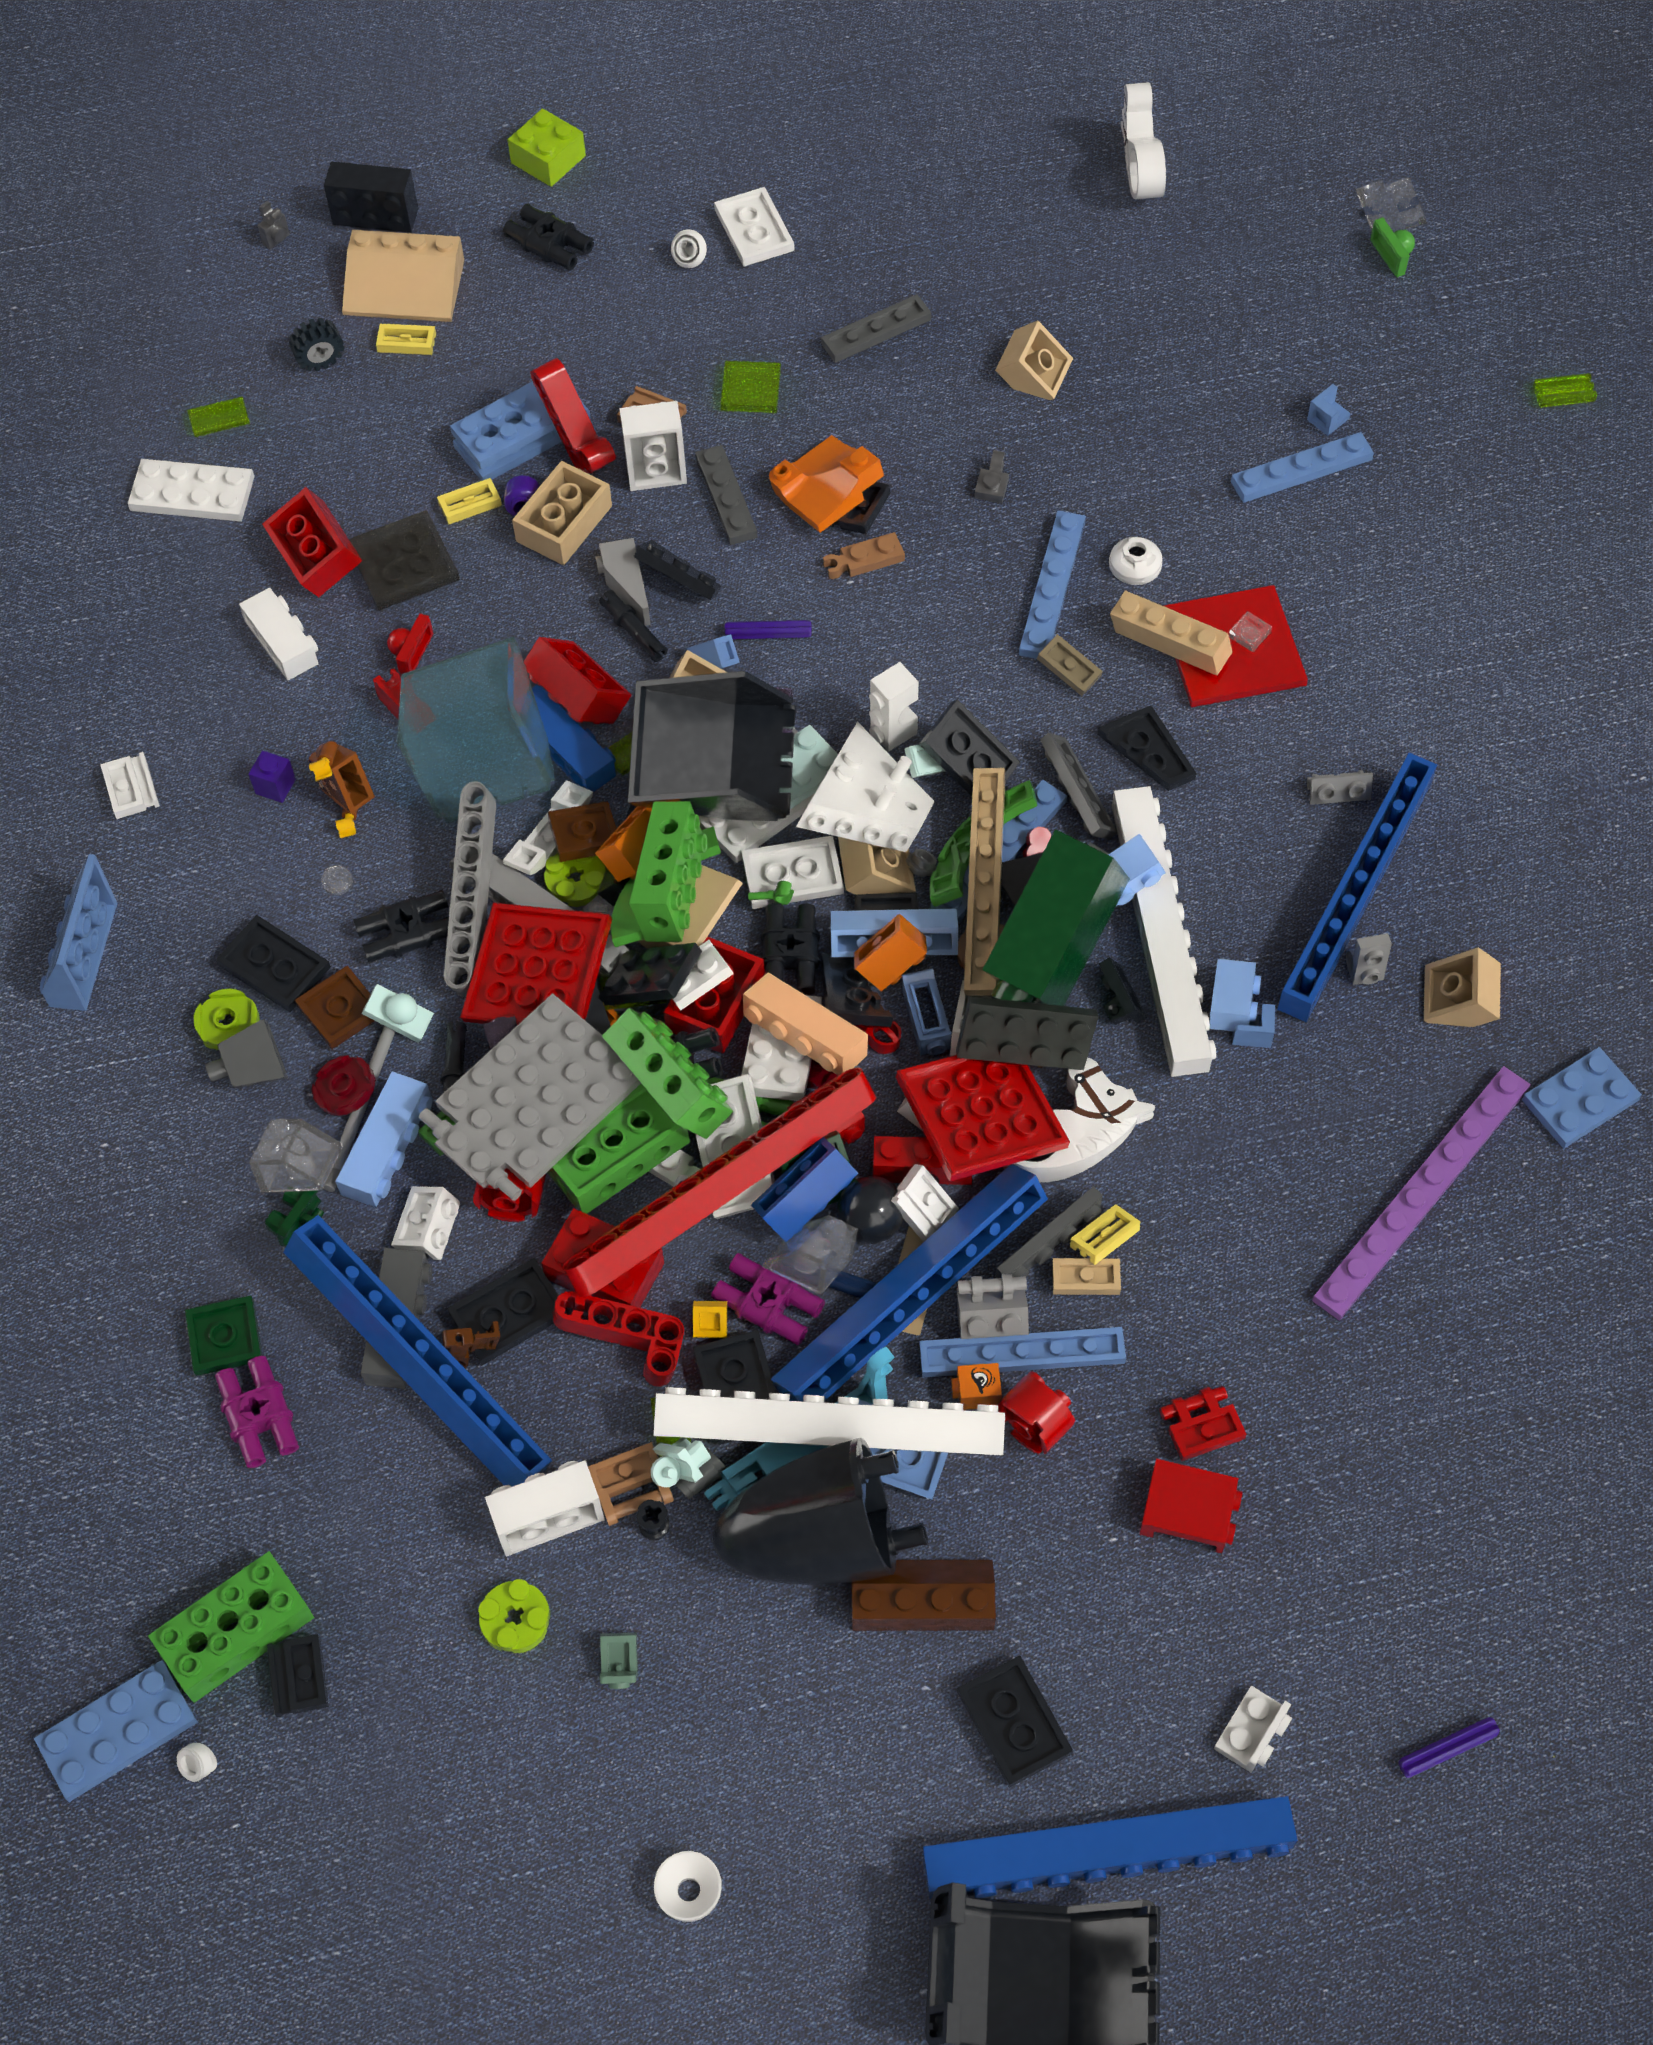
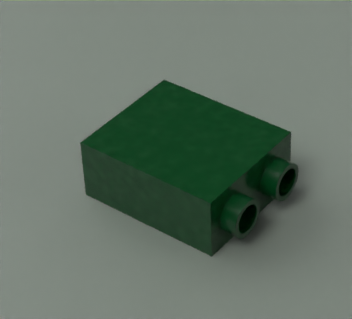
M1055 829L982 969L998 981L991 994L992 997L1000 1000L1065 1005L1130 880L1113 857Z

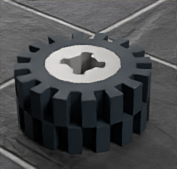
M318 318L317 322H315L314 319H309V324L306 325L302 322L300 324L301 329L296 327L293 330L295 335H290L289 346L301 368L311 371L314 367L315 371H320L321 366L327 369L329 368L328 363L331 362L334 365L337 363L335 358L342 357L341 352L344 351V343L335 324L331 323L330 320L326 319L324 322L323 318Z

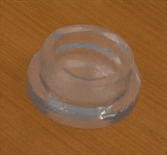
M332 865L324 871L321 883L327 893L340 895L351 888L353 878L347 868L341 865Z

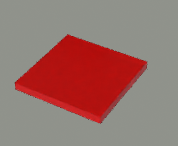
M1274 585L1163 605L1166 608L1224 631L1229 635L1232 654L1218 675L1175 658L1191 708L1307 686L1308 678Z
M493 903L460 1018L464 1022L515 1028L553 993L581 1018L586 1020L613 920L610 914Z
M957 1055L901 1069L896 1073L895 1078L949 1182L1063 1150L1069 1146L1070 1141L1029 1066L1026 1064L957 1058Z

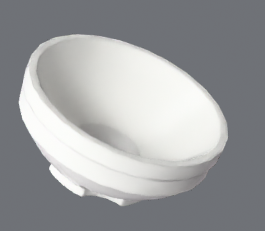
M1125 538L1114 545L1109 557V568L1117 579L1126 584H1146L1153 581L1161 572L1162 554L1157 545L1146 538ZM1138 546L1145 550V554L1134 556L1128 550Z
M682 1851L667 1858L659 1867L654 1880V1893L660 1908L671 1918L682 1922H693L707 1916L717 1905L722 1891V1881L716 1865L707 1856L694 1851ZM686 1880H693L700 1886L699 1896L693 1901H684L678 1895L680 1884Z

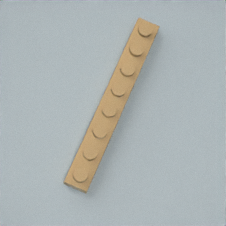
M1004 768L973 769L964 972L965 996H991L997 984V980L982 969L999 938L1005 798Z

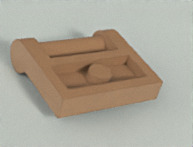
M652 1442L588 1466L608 1526L619 1523L618 1519L638 1512V1507L644 1501H660L664 1505L674 1501L670 1487L658 1485L656 1490L614 1506L610 1500L614 1496L653 1482L651 1467L655 1460L658 1459V1456L653 1450Z

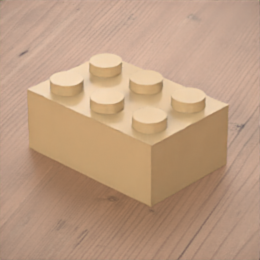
M561 461L512 519L516 542L564 566L612 507L610 485Z

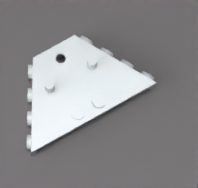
M857 722L796 827L907 852L922 827L934 800L907 773L912 761L906 756H901L897 763L865 728Z

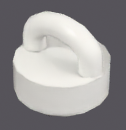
M191 1743L178 1752L177 1766L182 1776L189 1781L197 1782L216 1769L217 1759L206 1745Z

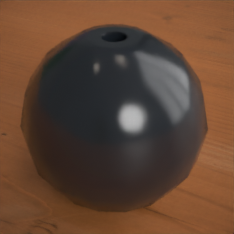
M868 1175L853 1180L847 1188L843 1189L837 1205L839 1223L845 1232L853 1239L866 1244H876L890 1239L899 1231L904 1219L899 1209L891 1201L892 1197H895L898 1193L897 1187L891 1181L876 1175Z

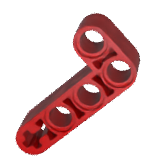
M554 358L530 372L532 381L574 467L591 474L616 460V455L610 442L605 437H598L562 362L558 358Z
M574 1291L563 1292L557 1297L553 1310V1322L558 1329L647 1351L643 1369L645 1380L657 1387L667 1385L671 1381L684 1336L683 1323L677 1317L590 1295L579 1297L577 1292ZM566 1308L573 1309L571 1315L565 1314ZM584 1311L588 1312L586 1320L582 1319ZM604 1315L609 1318L610 1322L599 1324L593 1317ZM637 1323L643 1330L632 1332L626 1325ZM670 1331L676 1338L674 1340H665L659 1333ZM654 1362L665 1363L668 1370L659 1372L653 1368L652 1364Z

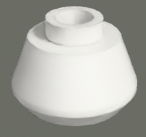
M687 229L680 231L676 234L671 244V253L675 262L684 268H694L701 264L707 252L704 238L695 230Z

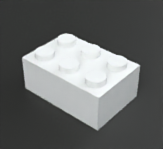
M660 402L619 408L630 491L687 484L678 402Z
M585 1460L579 1463L578 1461L566 1462L557 1471L546 1475L544 1473L531 1475L526 1478L524 1483L513 1487L510 1485L498 1487L492 1491L491 1495L485 1497L506 1557L605 1520L600 1500Z

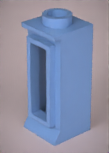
M933 968L902 975V993L920 1056L925 1054L939 1055L951 1049L952 1033L949 1029ZM926 986L928 993L931 994L939 1022V1027L925 1029L914 990Z

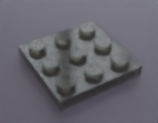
M427 510L349 539L363 560L357 565V568L378 611L460 580L459 572Z

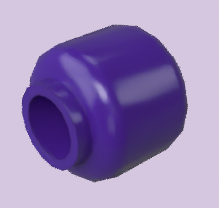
M525 475L511 478L505 485L504 506L506 511L515 517L540 487L539 483L534 478Z

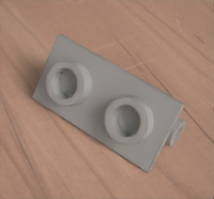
M1358 770V772L1341 773L1337 776H1334V774H1313L1312 777L1307 778V788L1311 790L1310 805L1371 800L1373 773H1364L1363 770Z

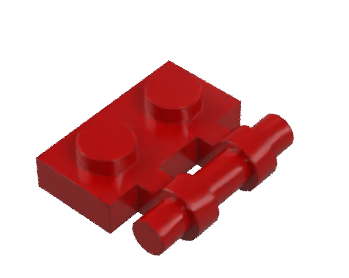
M1224 1386L1214 1389L1210 1387L1201 1389L1197 1395L1182 1399V1397L1172 1399L1170 1404L1159 1408L1160 1415L1164 1421L1176 1417L1179 1423L1169 1426L1168 1432L1181 1461L1246 1438L1247 1434L1234 1405L1231 1404L1220 1408L1218 1404L1219 1401L1228 1398ZM1202 1407L1208 1412L1191 1418L1189 1413Z

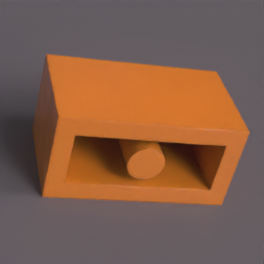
M899 913L854 952V969L882 992L887 986L896 984L901 979L903 973L912 965L916 966L922 962L927 953L926 936Z

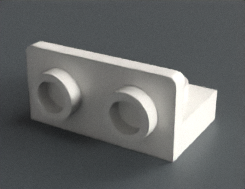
M412 1186L391 1246L395 1249L424 1251L434 1260H441L454 1220L458 1214L460 1201L444 1187Z
M1251 1686L1217 1741L1214 1750L1252 1773L1257 1763L1264 1767L1274 1750V1747L1269 1745L1275 1733L1282 1737L1292 1720V1717L1287 1715L1291 1704L1284 1701L1282 1705Z

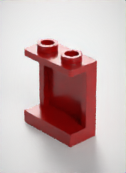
M1156 1458L1139 1535L1153 1538L1154 1532L1164 1533L1216 1546L1215 1552L1222 1554L1225 1544L1232 1545L1236 1524L1230 1523L1232 1511L1238 1512L1241 1504L1243 1491L1236 1490L1239 1478Z

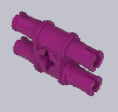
M737 1253L730 1263L729 1271L753 1283V1287L750 1291L744 1293L720 1280L713 1289L712 1298L717 1301H727V1307L735 1310V1314L739 1319L742 1320L744 1318L763 1329L764 1333L772 1334L774 1332L799 1346L808 1332V1327L784 1315V1310L786 1307L793 1305L817 1318L825 1305V1300L802 1288L798 1279L792 1280L774 1270L772 1265L765 1264L761 1266L742 1254ZM773 1294H774V1301H773L772 1299H768V1298H769L771 1295H773ZM762 1297L768 1299L766 1303H763Z
M258 1356L248 1361V1367L256 1388L246 1393L242 1392L233 1368L223 1369L215 1374L223 1399L220 1407L221 1412L226 1415L231 1429L230 1437L239 1444L247 1468H256L266 1462L258 1437L260 1433L271 1430L280 1455H289L299 1449L291 1425L293 1412L288 1409L282 1393L283 1385L279 1381H275L266 1356ZM260 1408V1414L254 1416L253 1410Z

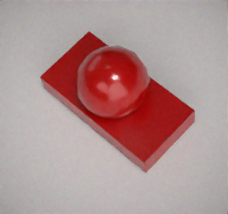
M419 613L411 631L406 628H398L388 635L387 646L391 653L397 656L396 663L400 677L407 679L412 677L434 634L428 615Z

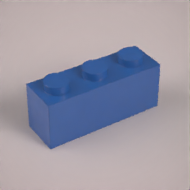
M823 1137L758 1197L751 1206L787 1242L793 1236L800 1233L804 1225L812 1217L824 1210L828 1202L835 1195L847 1188L852 1179L859 1173Z

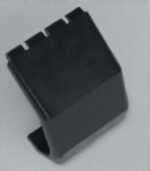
M952 1882L938 1887L932 1896L930 1909L925 2023L927 2043L929 2045H1160V2023L1155 2022V2016L1160 2015V1982L1155 1981V1976L1160 1975V1942H1155V1937L1160 1936L1161 1908L1155 1906L1152 1901L1143 1899L1075 1906L992 1902L967 1898L966 1884Z

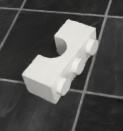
M898 662L870 680L869 732L888 752L915 736L918 729V717L908 706L918 700L919 682L901 662Z

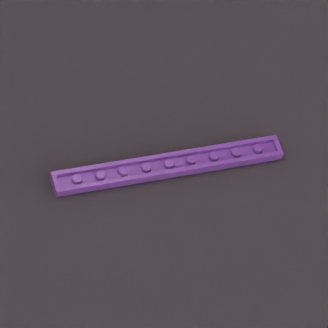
M1503 1066L1322 1285L1312 1301L1340 1321L1516 1106L1531 1084Z

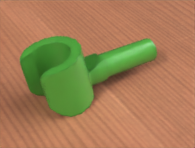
M779 881L775 891L748 893V899H773L776 903L787 905L792 899L794 890L791 889L792 884L790 882Z

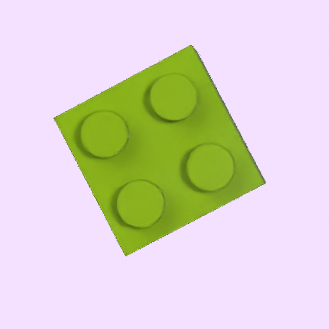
M543 108L507 139L511 163L550 187L586 156L583 132Z

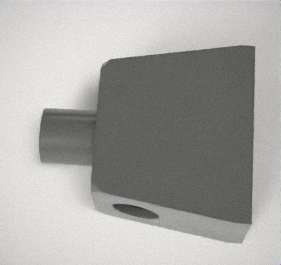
M265 1019L254 1023L219 1043L218 1048L222 1058L205 1064L211 1082L229 1076L230 1082L235 1088L288 1078L270 1025Z

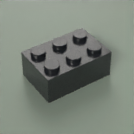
M331 161L324 182V190L333 225L412 233L419 208L411 169Z

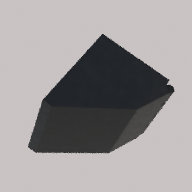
M747 671L636 681L628 803L634 806L652 808L654 802L690 801L694 813L700 816L726 820L778 821V819L786 818L787 815H790L791 793H780V788L792 787L793 763L781 761V759L793 758L795 733H783V728H795L796 706L791 705L793 704V698Z

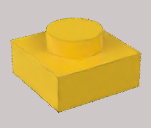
M694 1301L693 1337L727 1338V1301Z

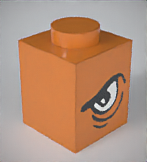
M999 1364L957 1366V1378H951L952 1399L959 1398V1403L963 1404V1410L977 1409L978 1404L997 1405L1002 1399Z

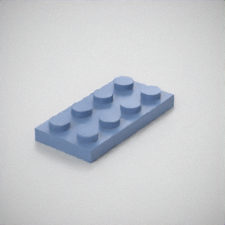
M161 1660L41 1733L34 1740L64 1798L71 1802L192 1727L198 1721L166 1663Z

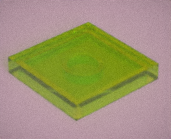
M725 361L721 411L777 413L781 363Z

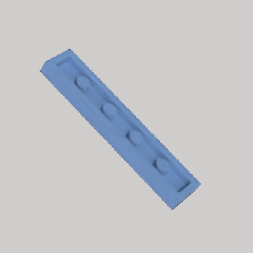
M1362 432L1232 474L1231 483L1242 502L1245 503L1371 461L1374 452Z

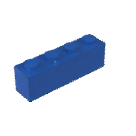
M534 686L511 702L510 707L513 721L575 784L595 792L616 776L614 765L616 759L607 747L602 748L597 743L594 734L588 728L583 729L577 721L573 720L567 714L568 710L565 711L558 703L550 699L548 696L549 692H546L541 686Z

